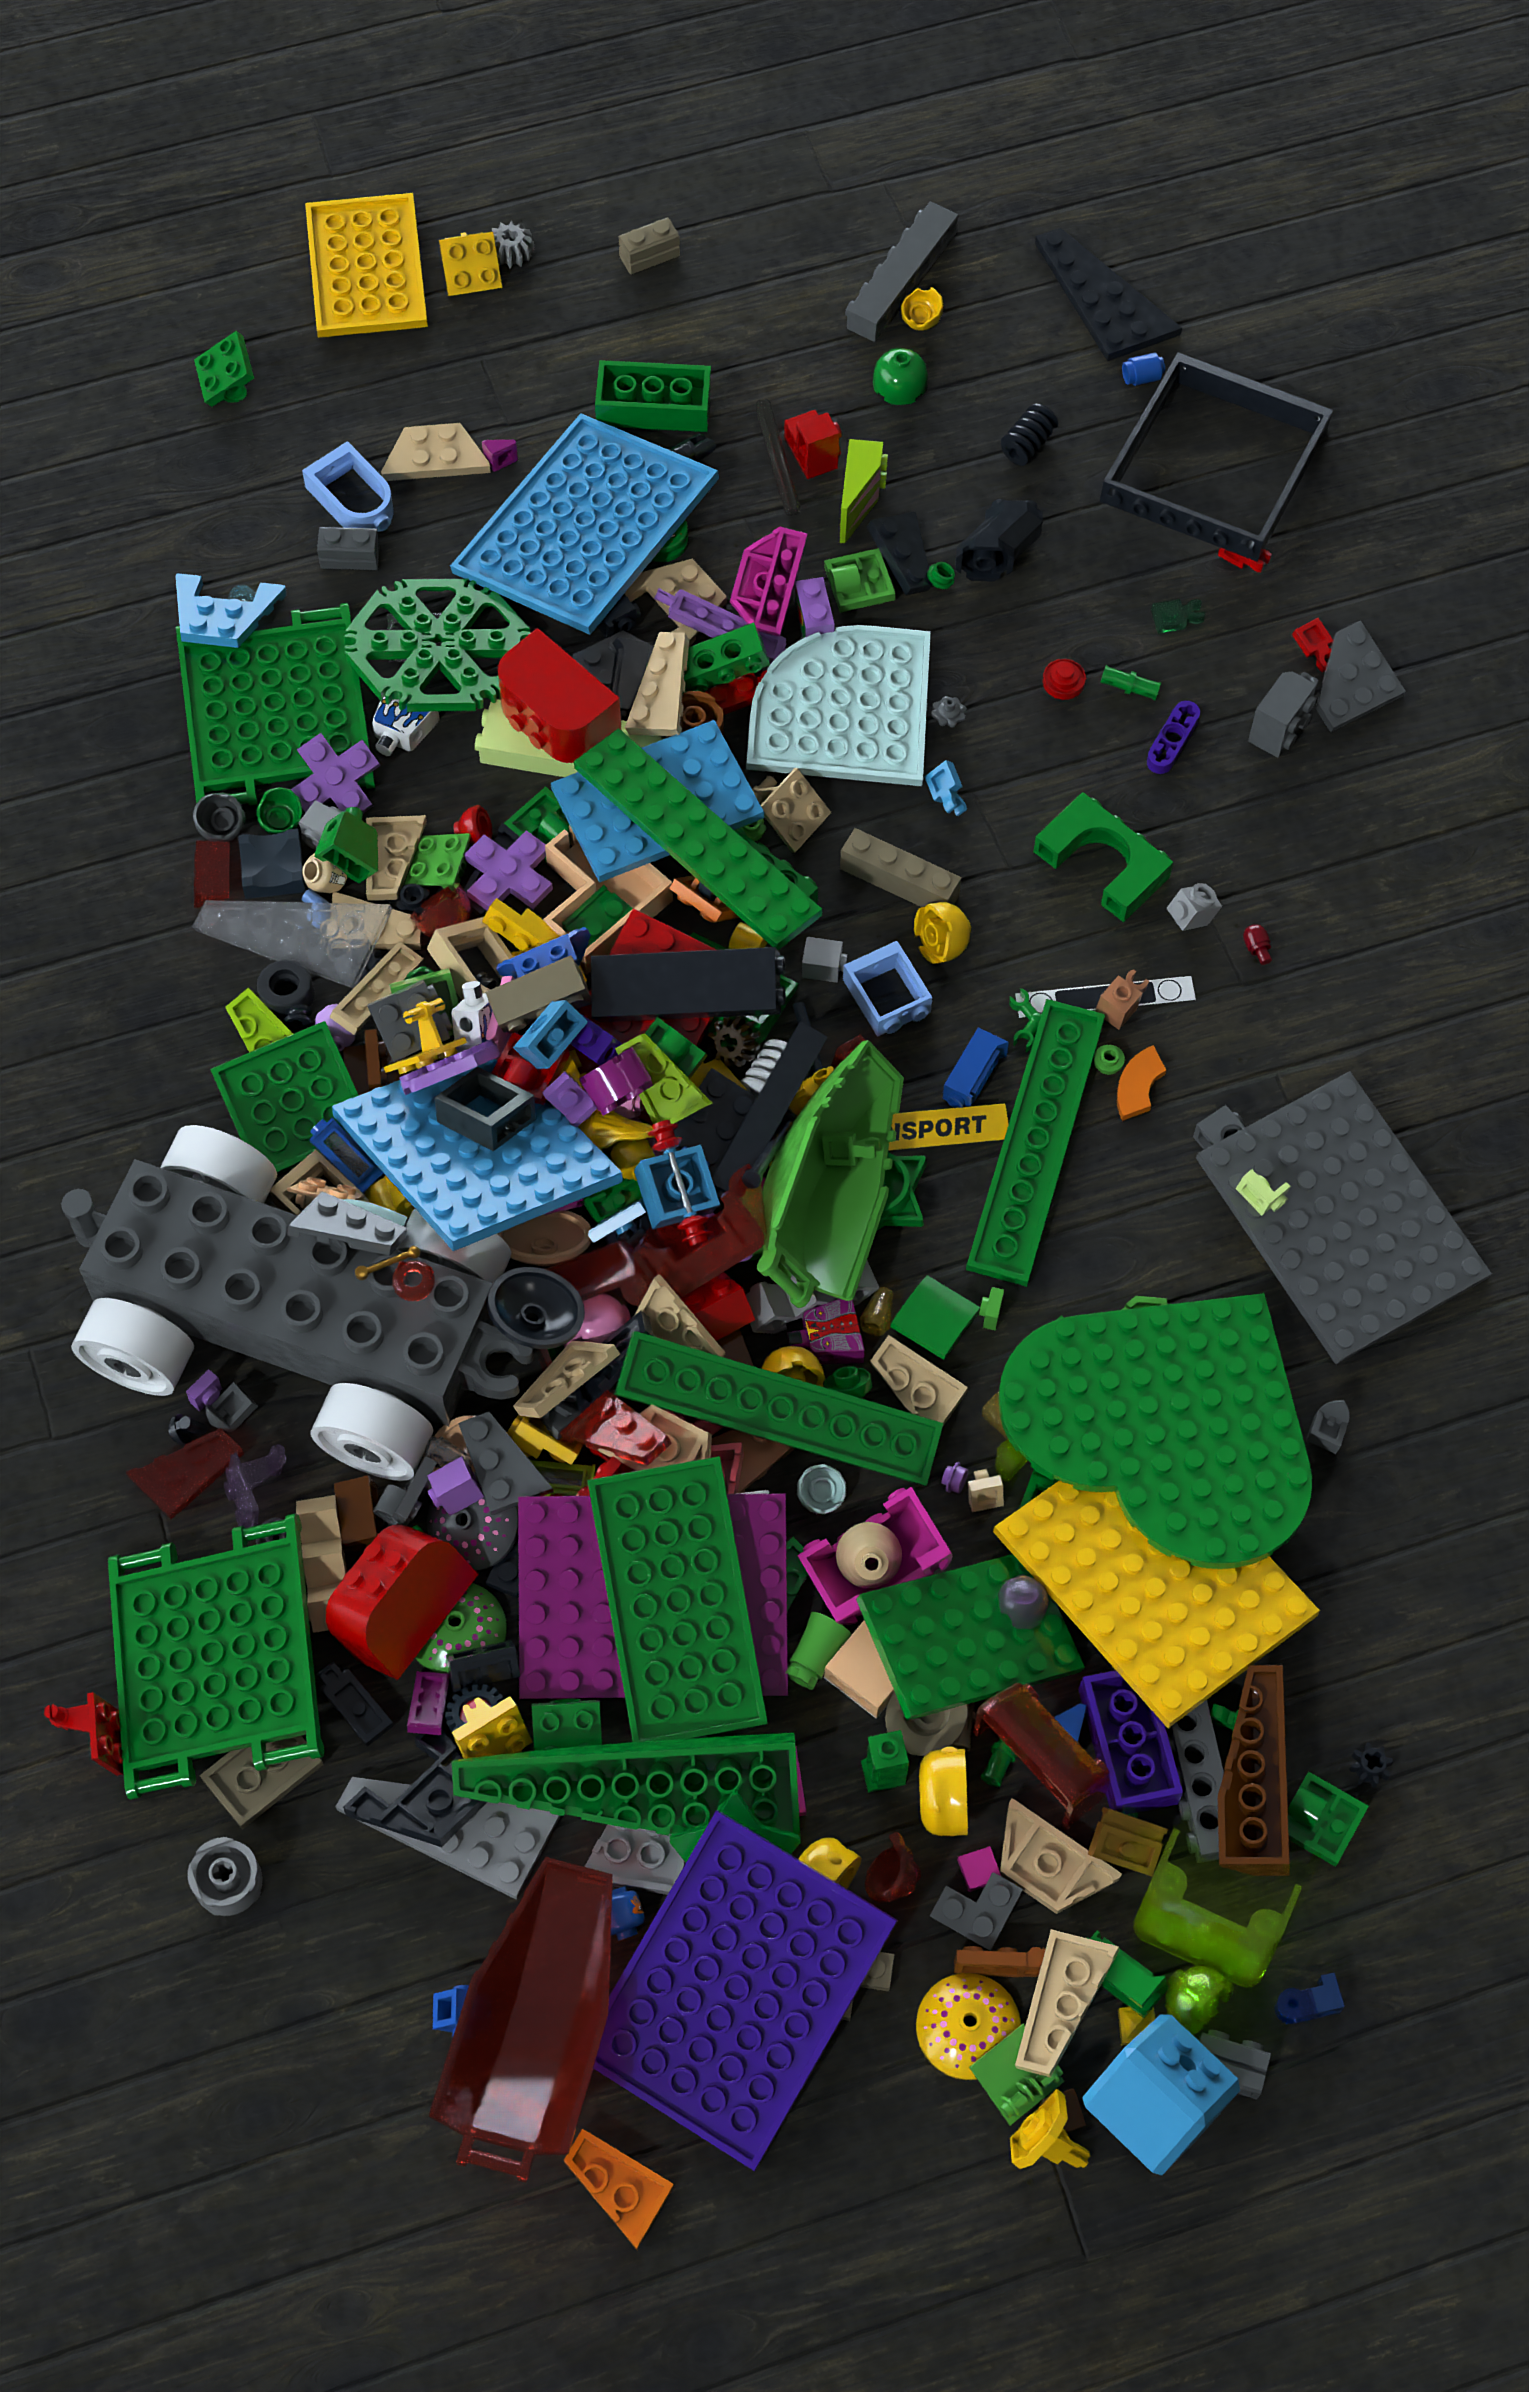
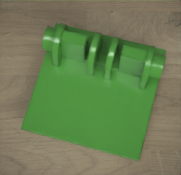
M470 833L421 836L404 885L417 884L421 887L442 886L443 893L450 896L454 895L459 890L461 880L459 877L464 875L463 869L467 866L464 854L471 848L469 843Z
M1024 2024L1020 2025L969 2067L1010 2126L1064 2082L1061 2077L1063 2072L1058 2065L1051 2078L1016 2068L1015 2063L1025 2029Z

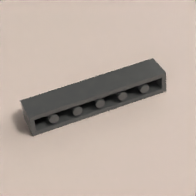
M931 201L924 210L918 211L914 223L910 228L907 227L904 230L897 246L891 247L887 259L883 264H879L876 267L869 283L865 282L856 300H852L848 304L845 311L848 330L876 342L901 308L904 298L914 291L956 235L958 214Z

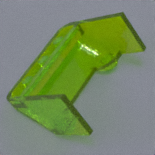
M1173 1828L1135 1916L1133 1927L1136 1935L1144 1942L1239 1986L1253 1987L1262 1980L1282 1938L1302 1886L1295 1884L1287 1897L1281 1914L1271 1909L1258 1910L1251 1917L1247 1928L1182 1899L1187 1888V1877L1181 1868L1167 1862L1180 1832Z

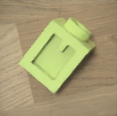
M1251 1169L1242 1177L1236 1190L1262 1216L1270 1209L1274 1212L1286 1203L1288 1198L1285 1195L1291 1186L1285 1182L1274 1192L1268 1181Z

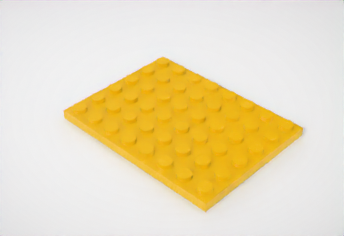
M1059 1480L994 1526L993 1533L1167 1728H1170L1247 1670L1249 1665L1256 1663L1316 1618L1320 1611L1270 1556L1243 1567L1210 1569L1190 1565V1561L1183 1560L1174 1555L1169 1557L1147 1543L1148 1539L1136 1526H1131L1120 1507L1116 1492L1077 1490L1073 1488V1485Z

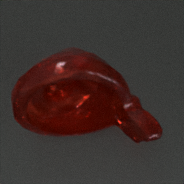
M898 1832L889 1835L893 1846L885 1849L874 1859L866 1874L864 1885L866 1893L873 1901L879 1903L895 1901L900 1897L913 1893L916 1883L921 1878V1870L913 1860V1852L905 1845L902 1835Z

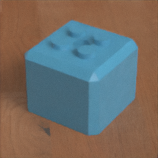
M1159 2015L1123 2048L1082 2098L1085 2108L1152 2173L1163 2175L1197 2141L1239 2093L1240 2087L1238 2078L1172 2015Z

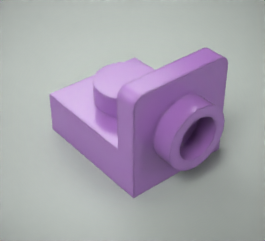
M563 1072L542 1092L545 1098L564 1114L574 1127H578L583 1121H586L597 1109V1106L588 1096L585 1089L567 1072Z

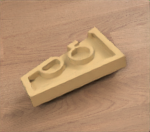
M333 892L329 938L330 949H353L356 944L360 947H367L369 944L375 950H391L400 941L411 950H421V917Z

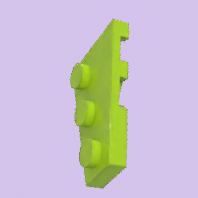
M645 1033L615 1048L619 1055L633 1046L650 1074L654 1085L639 1094V1097L653 1124L664 1120H670L671 1124H675L713 1104Z

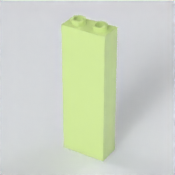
M496 699V703L490 702L489 709H484L482 715V726L484 728L482 734H477L475 741V750L479 751L480 763L560 777H567L578 772L574 769V763H564L555 760L542 748L539 750L534 747L529 737L522 731H516L503 713L501 700ZM621 720V730L641 748L664 739V736L629 735L625 729L627 721Z

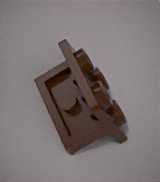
M377 1029L365 1030L366 1045L345 1047L343 1049L344 1064L358 1095L400 1080L399 1077L407 1074V1072L399 1074L398 1069L385 1072L384 1067L395 1062H393L384 1041H379Z

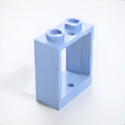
M898 941L844 965L843 981L877 1037L884 1033H894L902 1025L912 1020L920 1021L931 1012L932 996ZM895 968L915 1001L880 1017L861 983Z

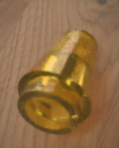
M879 1287L861 1314V1328L867 1334L882 1336L890 1329L894 1293L890 1289Z

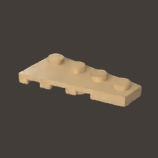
M659 632L625 725L629 735H680L682 731L680 717L683 716L684 708L681 703L682 693L685 692L686 685L684 671L687 670L689 638L686 633Z
M1051 1929L1015 2063L1017 2069L1051 2078L1119 1953V1946Z

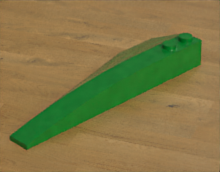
M794 1733L629 1742L452 1760L453 1794L458 1797L496 1804L501 1802L516 1805L517 1808L549 1811L550 1814L581 1817L582 1820L635 1830L638 1828L655 1831L657 1834L669 1836V1834L707 1825L714 1813L721 1809L730 1794L736 1790L762 1825L800 1836Z

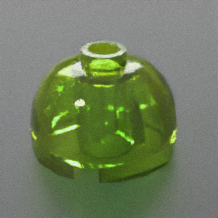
M1194 1966L1185 1972L1179 1969L1167 1982L1170 1988L1165 1996V2009L1167 2015H1172L1194 2035L1219 2013L1216 2008L1220 1999L1225 2003L1228 2002L1234 1991V1985L1221 1973L1206 1966Z

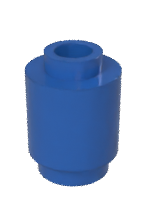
M1155 352L1129 358L1127 362L1122 364L1125 383L1136 386L1161 380L1162 374L1165 373L1163 358L1158 357Z

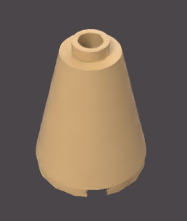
M864 1522L854 1525L843 1534L837 1545L836 1561L841 1574L853 1585L861 1588H877L888 1583L897 1574L902 1561V1549L895 1534L887 1527L879 1523ZM870 1557L877 1559L873 1564H865L866 1560Z

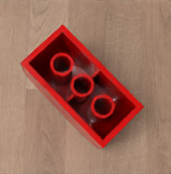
M538 628L501 658L498 665V678L504 715L516 731H522L529 737L534 747L539 750L542 748L555 760L564 763H574L577 758L618 728L621 730L620 698Z
M403 1524L391 1525L382 1530L372 1543L366 1547L364 1553L333 1591L326 1608L327 1627L330 1633L358 1662L398 1680L479 1574L450 1543Z

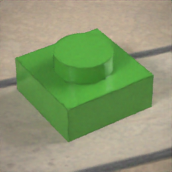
M992 1287L989 1298L983 1297L979 1312L980 1316L985 1317L983 1328L996 1330L1004 1289Z

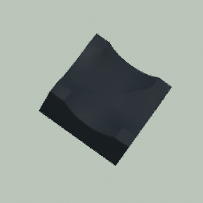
M298 829L286 830L279 834L266 836L238 835L242 887L245 899L305 892V882L302 875V847Z

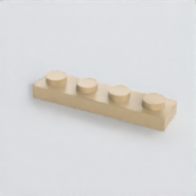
M399 941L332 1010L329 1018L355 1035L372 1017L367 1005L392 994L389 984L405 980L410 971L421 966L424 958Z

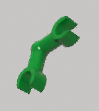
M1020 988V996L1024 1001L1016 1002L1010 996L1009 1005L1013 1010L1021 1011L1029 1021L1023 1030L1015 1033L1013 1045L1015 1046L1019 1039L1025 1038L1029 1041L1026 1045V1052H1028L1032 1048L1033 1036L1037 1031L1042 1014L1029 1002L1028 992Z

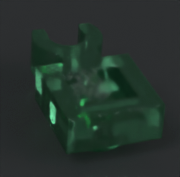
M1180 599L1153 603L1151 612L1158 634L1186 629L1188 621L1193 624L1204 622L1205 612H1194V610H1200L1201 600L1194 599L1183 606Z

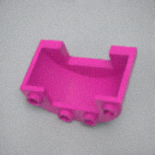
M912 1487L907 1490L901 1488L893 1492L888 1497V1501L883 1503L888 1512L883 1515L882 1513H877L865 1521L879 1523L887 1527L895 1534L901 1545L902 1561L900 1568L894 1578L885 1585L877 1588H861L844 1578L836 1561L837 1545L843 1534L837 1538V1543L832 1546L827 1539L822 1541L819 1539L814 1540L803 1548L804 1552L797 1555L836 1623L852 1625L858 1622L856 1617L861 1616L862 1613L856 1599L860 1594L934 1575V1572L939 1567L942 1571L950 1564L952 1553ZM870 1557L866 1560L865 1564H873L877 1559Z

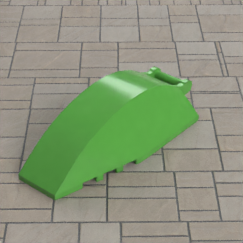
M869 1040L862 1041L834 1069L808 1100L787 1132L782 1146L773 1159L763 1185L759 1206V1224L764 1251L758 1261L757 1270L763 1276H769L790 1296L791 1303L797 1308H802L808 1304L813 1290L845 1301L853 1300L888 1198L889 1188L887 1186L883 1187L885 1170L892 1169L893 1160L891 1158L887 1159L889 1142L896 1140V1131H891L893 1114L899 1113L904 1077ZM826 1131L856 1132L857 1141L865 1138H880L881 1151L876 1152L875 1158L858 1157L859 1161L855 1166L825 1165L822 1135ZM779 1262L796 1278L797 1284L778 1267Z

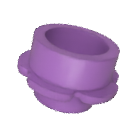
M956 1462L953 1467L947 1466L941 1483L946 1485L948 1493L951 1491L960 1493L968 1476V1469L961 1467L959 1462Z

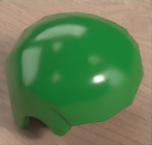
M282 787L266 791L257 807L256 816L258 817L260 827L272 835L296 829L302 818L300 798L292 790Z

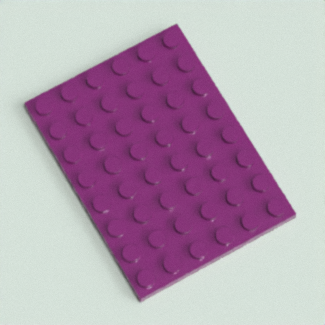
M727 1494L763 1696H788V1674L785 1673L788 1669L786 1494ZM519 1496V1699L625 1698L590 1496Z

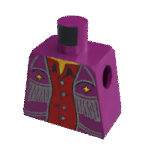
M837 1299L807 1310L803 1313V1330L787 1332L789 1346L808 1348L817 1357L821 1365L864 1362L865 1350L853 1300Z

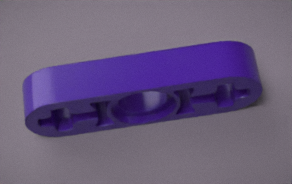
M1181 701L1173 709L1148 752L1147 766L1152 772L1164 774L1173 767L1199 721L1200 709L1194 702ZM1186 713L1191 714V716L1186 718L1184 726L1180 724L1182 715L1184 716ZM1175 732L1181 736V740L1171 742L1165 735ZM1163 749L1166 750L1165 759L1161 760V762L1156 761V758L1158 759L1163 753Z

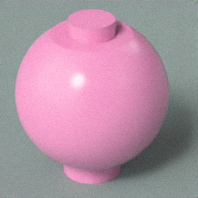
M594 1292L581 1296L585 1310L584 1321L580 1331L571 1341L602 1343L631 1319L628 1308L624 1304L621 1305L614 1297L605 1293ZM571 1341L564 1344L563 1346L566 1347Z

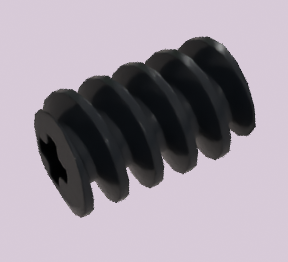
M1032 404L1022 414L1020 419L1016 421L1014 426L1001 439L1002 451L1011 462L1019 466H1025L1028 463V459H1031L1035 451L1040 449L1041 444L1046 442L1047 437L1052 435L1053 428L1058 427V420L1054 412L1042 404Z

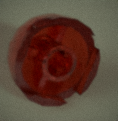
M454 883L455 890L451 891L449 887H446L420 905L425 910L419 915L415 911L411 914L410 919L424 935L432 938L436 929L469 921L472 912L471 901L459 883Z

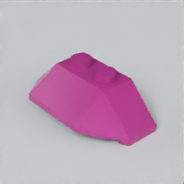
M778 527L771 534L744 549L730 603L747 624L754 622L759 632L780 637L794 591L795 581L797 580L807 533Z

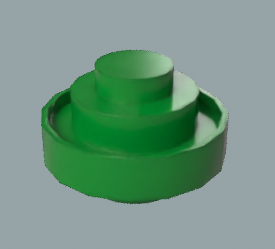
M846 1366L837 1369L824 1381V1387L863 1398L871 1390L872 1380L867 1370Z

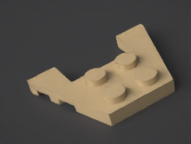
M693 558L642 572L625 592L628 599L633 601L646 592L654 599L659 588L674 596L682 589L720 608H723L727 603V596ZM655 600L669 616L670 606ZM673 620L678 628L672 632L686 633L689 638L690 647L696 640L699 631Z

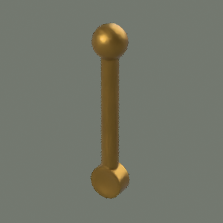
M411 1246L407 1252L372 1266H358L355 1269L356 1278L365 1280L369 1273L407 1258H418L420 1249L417 1246Z

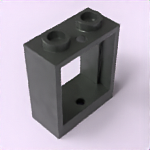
M476 1067L435 1097L438 1123L492 1151L499 1148L536 1120L533 1094L480 1067ZM478 1096H482L502 1107L490 1116L485 1117L466 1107V1105Z

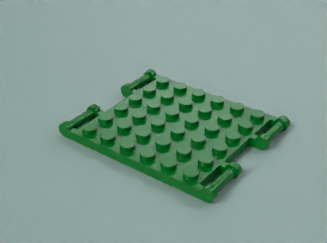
M340 603V607L300 612V609L291 610L293 626L253 631L239 648L182 642L180 626H176L196 803L206 796L205 792L246 787V792L230 795L235 797L240 804L258 805L255 785L308 778L313 772L297 749L320 733H322L337 756L361 740L369 748L359 675L346 661L344 635L345 630L351 624L348 603ZM373 771L357 782L359 787H366V789L375 788Z
M297 1513L286 1515L283 1520L245 1528V1526L234 1527L232 1529L233 1550L176 1563L178 1558L177 1550L174 1543L170 1542L162 1544L159 1549L125 1557L114 1555L108 1558L124 1785L129 1800L141 1798L143 1793L182 1785L184 1788L195 1786L196 1774L192 1760L251 1747L253 1764L257 1771L267 1770L273 1764L309 1756L311 1759L324 1756V1745L320 1735L300 1536L302 1525ZM286 1533L287 1538L247 1547L251 1540ZM157 1562L162 1563V1567L123 1576L127 1569ZM306 1735L307 1743L269 1752L266 1751V1743ZM178 1763L179 1772L139 1780L138 1772Z

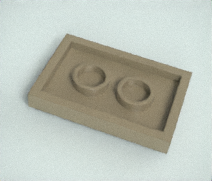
M302 1736L266 1743V1751L269 1752L307 1742ZM248 1747L230 1751L199 1776L243 1830L324 1764L320 1758L311 1759L309 1756L273 1764L267 1770L257 1771L253 1764L252 1748Z

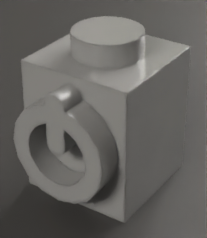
M315 800L299 821L301 838L304 843L316 850L326 823L342 811L334 806L328 807Z
M1197 883L1192 887L1180 889L1168 905L1167 910L1181 930L1185 931L1207 926L1222 908V905L1211 887L1207 884Z

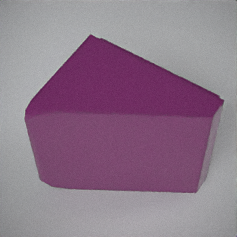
M514 439L482 441L483 454L489 461L493 472L518 460L517 444Z

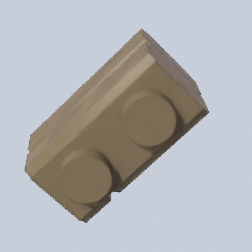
M668 217L618 236L619 256L630 274L680 256L679 234Z

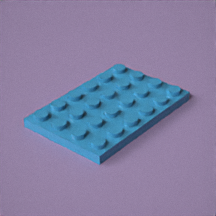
M715 720L681 732L680 735L676 734L642 747L648 755L733 830L764 818V811ZM579 772L551 782V789L599 883L670 855Z

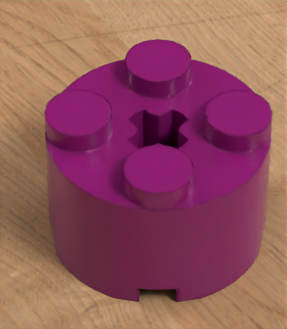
M633 1046L579 1078L588 1096L603 1116L654 1085L650 1074Z

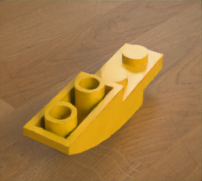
M497 898L490 905L482 920L492 931L499 933L512 942L516 948L525 952L559 937L545 921L527 908L520 915ZM579 966V968H580V970H581V972H582V974H583V977H584V979H585V982H586L587 979H586V977H585V974H584V972H583L581 966Z

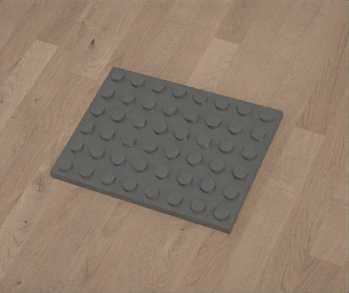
M1350 1071L1206 1148L1196 1156L1205 1173L1336 1365L1483 1282L1492 1274ZM1251 1169L1257 1175L1263 1176L1274 1192L1285 1182L1291 1186L1285 1195L1288 1200L1277 1211L1274 1212L1270 1209L1261 1216L1236 1190L1242 1177Z

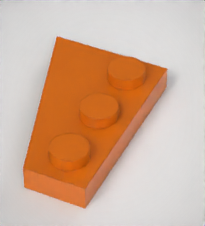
M582 2129L566 2155L564 2163L638 2250L671 2193L674 2184Z

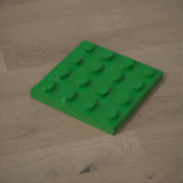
M326 1021L210 1069L240 1139L267 1157L274 1165L277 1175L296 1167L316 1149L310 1143L309 1139L313 1136L310 1131L322 1119L328 1122L333 1118L342 1127L333 1116V1105L359 1096ZM335 1132L324 1141L332 1151L347 1145Z

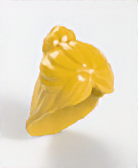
M596 1109L586 1121H583L578 1126L602 1152L611 1151L613 1144L619 1141L655 1138L648 1136V1132L653 1130L652 1125L628 1119L614 1111L603 1116Z

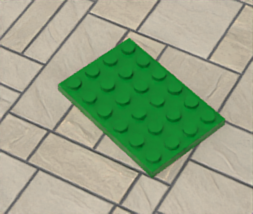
M1013 1554L862 1593L856 1599L907 1721L1080 1673L1085 1668L1058 1606L1051 1601L1050 1595Z

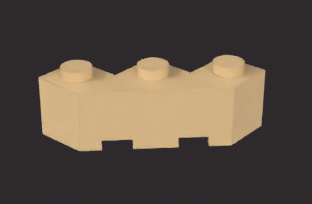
M335 1495L296 1501V1513L299 1515L302 1525L300 1536L304 1576L307 1583L308 1616L312 1624L313 1633L329 1630L326 1623L327 1604L333 1591L347 1573Z

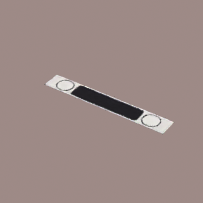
M1191 976L1149 980L1138 1006L1196 1000ZM1136 981L1133 983L1140 985L1143 983V981ZM1110 984L1028 992L1029 1002L1041 1014L1046 999L1087 1010H1096L1100 996ZM1020 993L1015 994L1016 1002L1024 1001ZM1018 1011L1019 1018L1026 1017L1021 1011Z

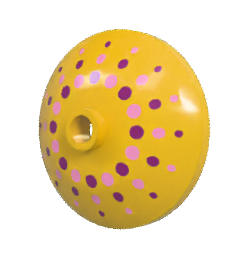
M961 1973L942 1979L926 1993L918 2009L916 2033L922 2052L935 2068L953 2078L977 2080L969 2067L1021 2025V2020L1013 1998L999 1983L983 1975ZM966 2016H973L976 2019V2025L968 2027L964 2024L963 2019Z

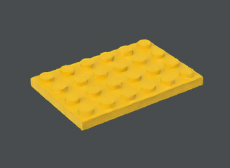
M413 193L305 203L318 338L428 327Z

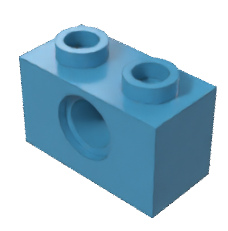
M567 1000L551 1001L513 1048L526 1061L535 1066L536 1069H549L588 1021Z

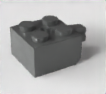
M1293 671L1282 673L1256 708L1248 742L1279 758L1284 749L1290 750L1296 741V733L1299 728L1304 730L1311 720L1312 714L1309 712L1312 710L1317 699L1314 697V692L1318 679L1306 672H1303L1301 675Z

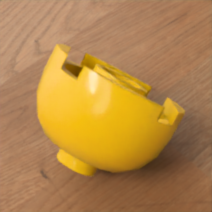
M948 902L927 904L925 907L917 910L914 919L915 937L920 936L924 946H918L927 961L933 964L951 961L967 948L971 925L959 907Z
M782 1347L772 1352L765 1359L761 1368L824 1387L825 1375L819 1360L811 1351L803 1347Z

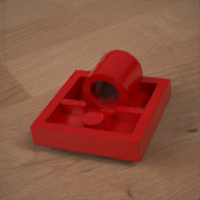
M512 1033L491 1073L533 1094L535 1103L545 1105L547 1099L542 1092L560 1076L570 1056L569 1050L566 1048L549 1069H536L535 1066L526 1061L513 1048L523 1035Z

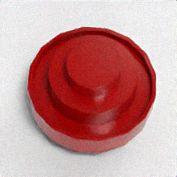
M1057 659L1050 662L1045 668L1042 680L1043 687L1054 698L1061 700L1073 699L1079 696L1084 689L1086 681L1085 671L1074 660Z

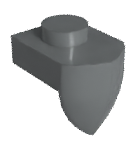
M233 1382L212 1405H206L205 1412L212 1426L222 1431L233 1432L258 1405L240 1385Z
M1344 1400L1331 1401L1319 1408L1313 1418L1306 1441L1334 1454L1337 1453L1341 1447L1350 1419V1412Z

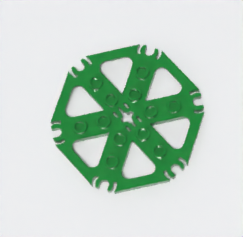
M402 579V584L399 581L394 582V591H389L383 586L381 595L377 589L345 630L346 661L379 700L382 701L385 697L387 705L392 700L399 699V709L404 710L407 707V712L476 711V707L479 709L483 708V698H488L492 703H496V695L500 700L501 696L498 676H487L471 658H502L505 653L531 632L530 628L498 593L492 591L489 594V588L484 587L483 590H476V581L474 580L469 583V579ZM422 590H451L456 594L438 619L416 596ZM490 606L496 608L509 623V626L504 629H470L483 610ZM379 608H384L394 616L405 630H369L365 625ZM440 642L441 646H436L435 643ZM407 659L391 678L381 677L367 661ZM440 669L459 693L427 695L422 693V691Z

